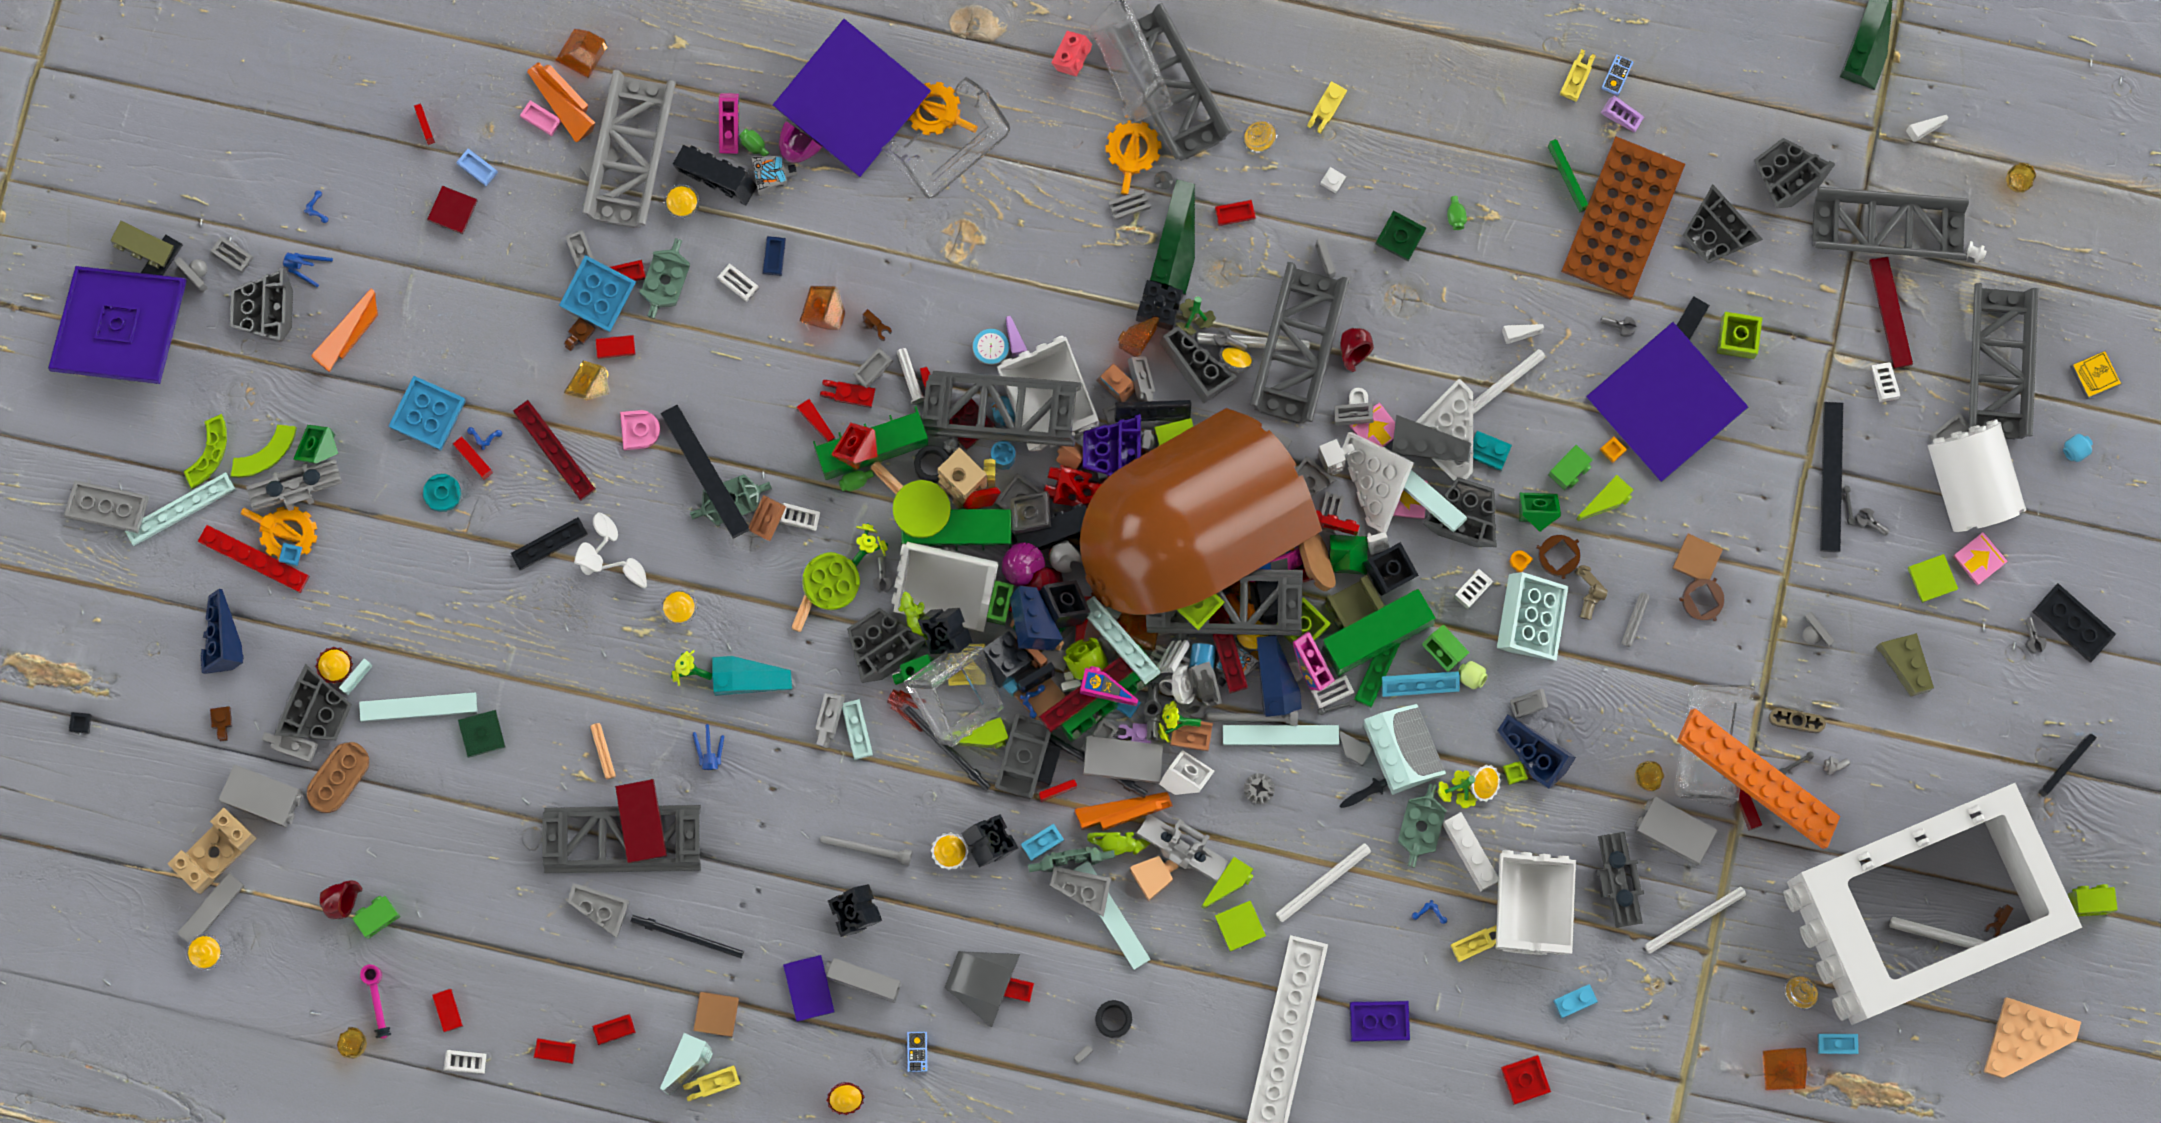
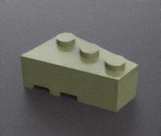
M121 220L110 240L114 248L122 252L126 250L131 253L132 257L138 260L142 258L148 260V264L157 269L160 266L165 267L174 249L173 245Z
M1917 633L1881 642L1876 646L1911 697L1930 692L1934 689Z

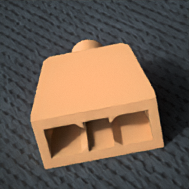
M1160 856L1133 865L1129 870L1147 900L1150 901L1173 881L1170 872L1176 870L1179 866L1171 860L1163 863Z

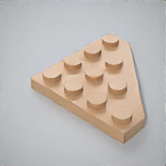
M2008 997L2004 998L1984 1072L2005 1078L2076 1041L2081 1021Z

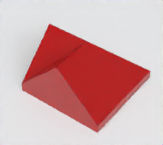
M850 422L831 455L858 469L862 461L878 457L875 430Z

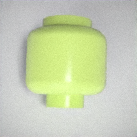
M1473 661L1462 664L1458 670L1460 682L1471 689L1481 688L1488 677L1486 669Z

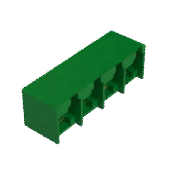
M915 406V413L894 420L889 415V422L871 427L875 430L878 457L862 461L858 469L831 455L842 437L840 432L838 433L839 439L818 446L813 441L825 480H830L871 466L875 462H882L928 446V437L917 406Z
M951 509L946 526L934 534V536L916 538L907 535L901 530V546L911 542L928 545L929 547L955 545L956 550H958V546L982 545V550H984V546L1009 545V548H1011V510Z
M1416 589L1325 638L1322 650L1339 678L1340 675L1351 669L1363 665L1364 662L1407 639L1409 640L1425 629L1433 627L1436 617L1420 590Z
M1135 672L1118 683L1133 696L1148 685V683L1144 684ZM1157 675L1155 678H1153V679H1152L1151 681H1149L1148 683H1151L1152 681H1154L1159 675ZM1097 698L1059 727L1072 743L1118 707V702ZM1098 711L1099 717L1094 719L1092 716Z

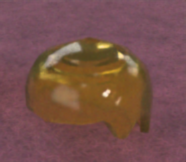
M2018 163L2007 172V186L2016 193H2024L2033 187L2036 172L2028 163Z
M1647 760L1637 766L1634 776L1636 783L1642 789L1654 791L1661 787L1664 773L1657 762Z
M348 1027L347 1031L340 1033L337 1048L344 1058L354 1059L364 1053L367 1041L366 1036L361 1030Z

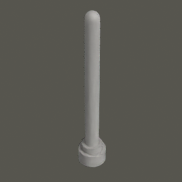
M1298 710L1286 715L1265 717L1264 714L1207 713L1205 719L1208 721L1286 722V724L1298 726Z
M825 835L820 837V842L898 859V862H901L902 865L909 866L911 862V850L904 849V851L900 850V852Z

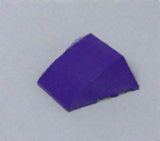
M1141 414L1125 421L1124 419L1119 420L1118 423L1112 425H1103L1083 431V468L1111 476L1123 466L1141 457Z

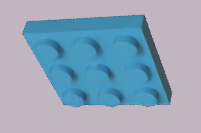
M585 255L559 306L610 332L636 281Z
M413 376L389 424V428L441 451L466 399Z

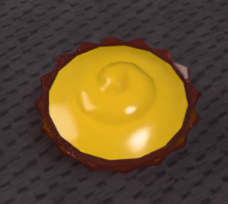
M333 646L332 648H326L324 652H320V656L316 659L315 667L317 674L327 683L335 684L342 682L352 672V657L348 654V651H344L341 647L336 648Z
M841 1082L831 1088V1091L827 1094L828 1098L826 1101L832 1112H837L839 1115H848L860 1109L861 1105L864 1104L863 1099L865 1096L859 1086L851 1082Z

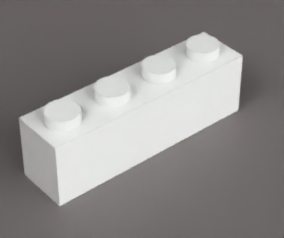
M1462 812L1444 821L1442 825L1480 892L1496 884L1499 877Z

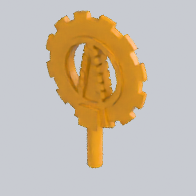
M930 82L924 84L931 90L925 99L933 96L941 97L946 105L924 99L908 119V121L911 120L913 123L911 127L915 131L919 129L923 131V135L930 136V133L939 135L944 133L943 130L946 128L950 129L956 126V124L973 133L977 131L978 126L960 118L961 110L958 109V104H961L958 96L955 97L953 94L955 90L949 86L947 88L943 86L944 83L936 82V84L931 85ZM920 107L937 120H925L920 114Z
M1127 120V123L1123 125L1119 123L1114 127L1116 130L1113 133L1110 132L1107 136L1109 144L1105 145L1106 153L1110 154L1108 159L1112 165L1116 164L1119 166L1118 170L1124 174L1122 195H1128L1131 178L1134 174H1139L1140 170L1143 169L1148 171L1153 167L1151 164L1154 161L1157 162L1160 158L1158 150L1162 149V144L1157 139L1159 135L1155 129L1151 130L1148 127L1149 124L1143 121L1141 124L1135 123V120ZM1132 135L1123 155L1120 150V143L1126 136ZM1139 136L1147 144V151L1141 158Z
M284 506L276 508V512L273 514L270 512L264 517L245 507L242 509L241 515L260 524L259 532H262V537L259 538L262 546H266L267 550L265 552L270 556H277V560H279L282 545L276 541L274 536L296 542L295 546L303 547L301 555L304 553L306 555L309 554L312 550L310 548L312 543L316 544L317 535H315L314 531L317 530L316 523L310 520L311 515L307 511L304 513L299 511V507L294 506V510L291 511L285 509ZM284 521H293L299 524L303 535L298 534Z

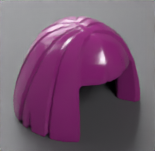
M787 121L784 123L779 139V150L785 160L791 163H799L811 158L821 150L822 146L805 133L800 132L799 129Z
M1029 543L1013 545L1006 552L1002 560L1001 569L1003 576L1015 586L1027 585L1032 580L1033 573L1045 567L1043 554L1037 547L1035 548L1034 545Z

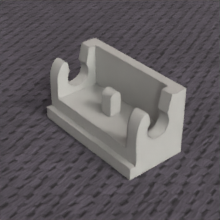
M1210 662L1191 667L1198 698L1202 700L1205 706H1209V699H1213L1217 705L1221 704L1222 701L1216 676Z

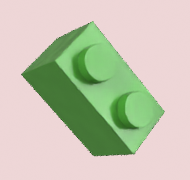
M1575 445L1549 472L1548 476L1564 491L1568 487L1573 488L1579 481L1577 477L1581 473L1585 475L1592 468L1590 464L1593 459L1578 445Z
M995 581L986 622L1005 626L1011 603L1010 597L1014 589L1013 584Z
M1444 624L1422 643L1425 649L1447 672L1458 665L1470 653Z
M386 896L376 897L371 901L372 905L367 908H360L355 912L356 916L352 918L367 939L401 917Z

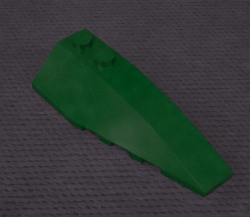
M1893 0L1867 1L1841 71V78L1875 90L1888 56Z
M1177 179L1150 281L1160 283L1161 289L1168 290L1169 286L1181 289L1183 294L1186 295L1195 261V184Z

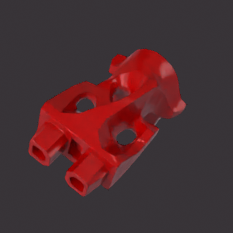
M1061 465L1060 468H1049L1048 478L1057 481L1055 486L1045 484L1044 491L1049 493V498H1052L1053 503L1069 506L1089 504L1104 481L1089 480V478H1092V473ZM1079 475L1084 479H1074V477ZM1084 488H1089L1091 490L1090 496H1085L1083 494ZM1070 494H1075L1076 499L1070 500L1068 496Z

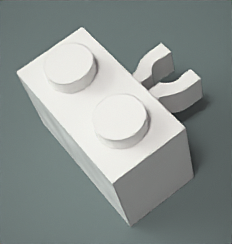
M1337 439L1319 446L1318 456L1325 471L1335 475L1343 471L1342 468L1345 467L1346 461L1345 456L1353 454L1355 449L1352 443L1340 448Z

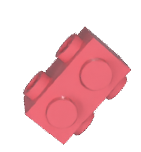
M1067 31L1051 63L1058 72L1077 77L1093 44L1085 35Z

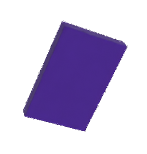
M821 955L783 964L797 1022L835 1013Z
M1409 1001L1350 1002L1351 1042L1410 1041Z

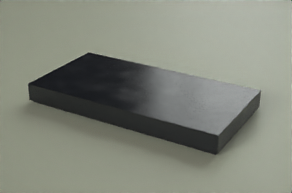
M2059 583L2051 589L2032 611L2090 663L2116 635L2114 631Z

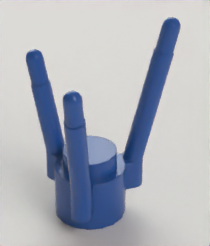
M288 252L283 260V266L288 268V272L318 287V283L296 269H300L302 264L314 266V263L303 259L332 262L333 258Z
M706 724L707 754H704V758L697 734L693 732L699 757V766H702V770H716L718 765H721L724 735L720 738L717 757H715V753H711L709 724Z

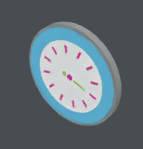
M986 328L978 332L974 337L972 351L975 358L982 364L997 365L1007 358L1010 351V342L1006 334L1001 330Z

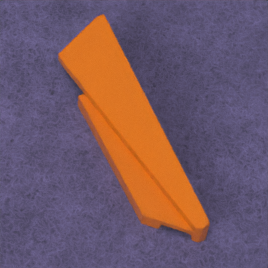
M538 62L528 69L527 73L575 142H579L593 132L595 122L586 114L588 104L551 65L543 67Z
M372 288L311 355L313 360L328 372L331 371L338 357L343 359L378 316L376 293Z
M1162 792L1146 795L1145 798L1136 797L1075 809V814L1081 830L1100 824L1102 831L1172 807L1173 805L1169 794Z

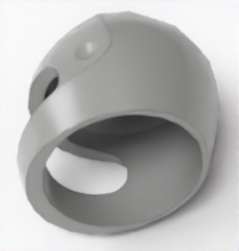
M1068 540L1058 542L1049 552V563L1057 572L1068 573L1073 571L1069 565L1074 560L1083 564L1081 553Z

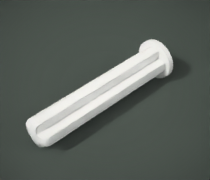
M907 349L897 350V355L913 399L911 404L921 403L924 401L925 396H922Z

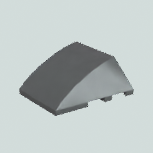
M1782 138L1754 159L1777 209L1794 206L1818 188L1835 166L1834 162H1828L1819 158V155L1811 154L1803 150V147L1785 138Z
M1713 184L1682 235L1707 263H1711L1763 240Z
M285 267L278 269L277 272L270 275H263V278L254 282L250 281L231 289L230 327L278 341L285 339L292 328L293 289Z
M1457 477L1445 493L1444 498L1467 517V520L1454 532L1432 514L1429 515L1423 524L1437 535L1473 547H1497L1494 488Z
M881 608L876 609L847 628L862 683L883 680L898 670L901 664L913 660L926 641L924 637L913 633L912 629L898 622L896 618Z
M305 664L279 718L274 735L337 740L352 704Z
M958 951L944 988L992 1027L1020 954Z

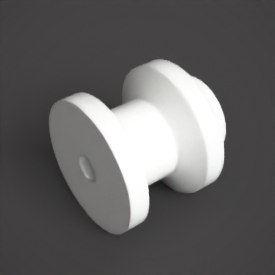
M1969 241L1964 253H1967V258H1974V262L1978 264L1979 261L1984 260L1987 251L1984 250L1985 246L1981 245L1978 248L1973 246V241Z

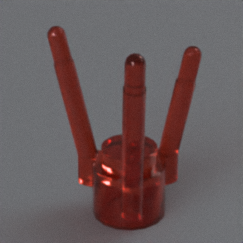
M893 689L887 700V703L891 705L890 709L896 711L914 728L922 732V729L898 707L902 708L904 704L923 711V707L908 701L907 698L927 702L928 699L906 693L902 690L897 691Z

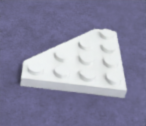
M1458 379L1416 421L1472 444L1469 463L1432 459L1454 481L1457 477L1467 480L1473 474V391Z
M1348 432L1343 447L1352 443L1355 449L1353 454L1345 457L1349 465L1348 470L1352 482H1355L1358 491L1356 493L1360 505L1363 507L1366 515V523L1380 532H1387L1414 462L1353 432Z

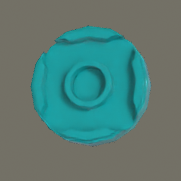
M436 474L430 477L424 485L423 498L432 510L447 512L459 503L461 487L452 476Z

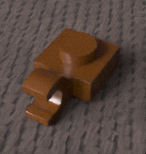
M867 309L862 314L863 323L869 329L874 328L878 331V337L881 341H885V337L882 336L883 331H887L889 334L892 333L891 328L884 325L870 310Z
M580 317L568 331L571 336L564 342L565 348L572 351L578 342L584 345L594 333L595 328Z
M231 707L211 708V727L217 729V738L220 742L228 741L227 727H232Z
M2008 904L2002 907L1999 906L1994 913V917H1996L1994 922L1986 925L1984 932H1988L1990 927L1995 929L1993 937H1997L2014 908Z

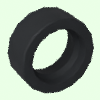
M925 446L915 456V473L921 480L938 483L940 480L938 478L939 474L927 475L921 469V460L927 454H937L944 463L949 456L945 450L938 446Z
M1110 1000L1103 1003L1097 1010L1095 1017L1099 1032L1109 1038H1119L1125 1035L1130 1029L1133 1020L1129 1007L1118 1000ZM1115 1007L1123 1011L1125 1024L1121 1029L1112 1031L1104 1026L1102 1017L1107 1009Z

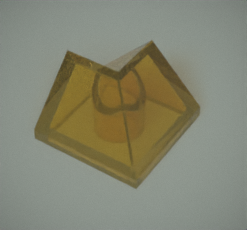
M583 360L564 393L586 401L608 395L607 377L609 374L604 366Z

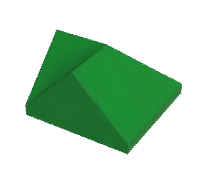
M307 424L293 460L317 464L337 455L338 450L334 441L335 434L331 428Z
M1519 493V522H1530L1541 532L1561 517L1558 494Z
M1330 534L1329 558L1333 572L1367 575V570L1363 565V562L1368 557L1367 536Z

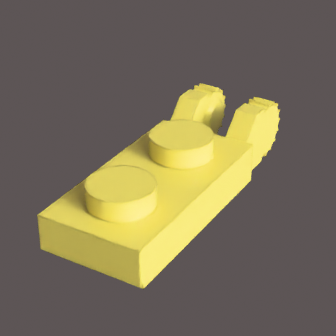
M1581 49L1577 60L1574 61L1559 94L1575 102L1579 98L1592 69L1591 65L1596 55L1592 54L1587 65L1581 63L1580 61L1585 55V50Z
M1331 81L1313 111L1307 127L1311 128L1318 117L1323 120L1317 130L1321 134L1327 123L1331 121L1347 90Z
M985 459L984 466L987 467H984V472L987 474L988 488L995 487V460Z
M1496 925L1489 929L1485 928L1451 944L1450 946L1458 963L1494 947L1496 939L1491 940L1489 934L1496 932Z
M733 1065L699 1077L697 1080L683 1085V1089L688 1090L699 1085L701 1092L687 1097L688 1101H692L741 1085Z

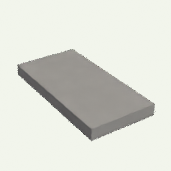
M74 480L64 517L139 533L149 497L143 494Z
M1086 736L1083 775L1159 784L1163 745Z

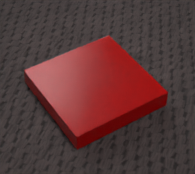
M1538 1055L1501 1067L1513 1105L1551 1093Z

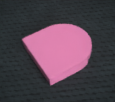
M645 410L620 412L624 451L644 449L655 444L660 436V424L653 414Z

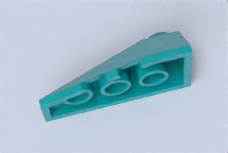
M735 656L712 657L715 696L792 690L791 670Z

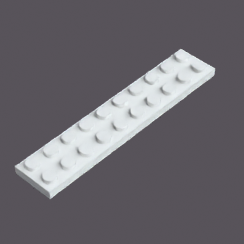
M1292 935L1289 937L1247 1123L1288 1122L1328 944Z

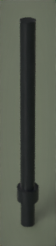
M910 706L904 709V712L969 775L968 777L973 782L976 781L985 791L991 787L981 776V773L977 769H973Z
M1051 733L1049 740L1051 743L1062 747L1063 750L1084 762L1083 752ZM1111 778L1123 785V788L1127 791H1133L1143 798L1148 793V791L1136 785L1135 781Z
M632 915L630 921L644 926L647 930H656L741 959L744 954L742 950L657 923L656 920L651 918L645 919Z

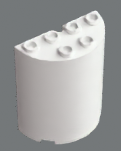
M1056 337L1050 344L1043 343L1036 346V351L1032 353L1024 351L1019 354V357L1013 360L1012 358L1006 359L1001 362V365L997 366L1000 376L1081 382V390L1076 392L1072 435L1074 439L1083 436V431L1098 426V417L1067 337ZM1004 386L1016 414L1018 387ZM1026 387L1022 426L1052 397V389ZM1051 409L1029 431L1048 432ZM1026 443L1029 451H1039L1047 446L1045 444Z
M1997 419L1986 422V426L1980 427L1976 425L1970 427L1968 432H1954L1947 439H1944V437L1936 438L1932 444H1928L1953 532L1968 531L1976 526L1978 529L1997 524L2026 511L2001 422H1998Z
M911 542L902 544L900 552L902 556L897 569L899 573L894 588L898 589L897 593L894 592L891 603L895 604L893 612L905 614L904 611L900 612L898 608L900 607L903 592L906 591L913 598L916 605L920 602L924 603L925 609L923 612L925 614L932 609H943V611H946L948 608H960L965 620L962 623L963 627L984 632L996 581L998 562Z
M1503 850L1499 854L1496 925L1497 950L1534 955H1547V953L1556 955L1572 954L1576 860H1570L1569 856L1551 858L1550 854L1532 856L1530 852L1514 854V851Z

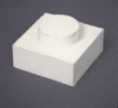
M1330 167L1320 185L1336 194L1345 181L1346 176Z

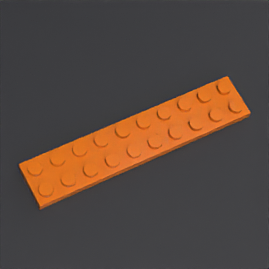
M1696 708L1690 710L1677 742L1820 848H1828L1841 816Z

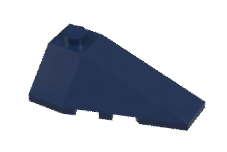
M218 589L208 596L206 611L208 627L203 633V638H206L205 649H201V672L203 674L231 671L243 664L244 659L242 644L223 589Z
M1276 635L1256 637L1263 713L1265 717L1286 715L1302 709L1300 688Z
M1507 714L1497 730L1519 757L1521 763L1529 770L1530 775L1548 789L1567 773L1576 758L1556 743Z

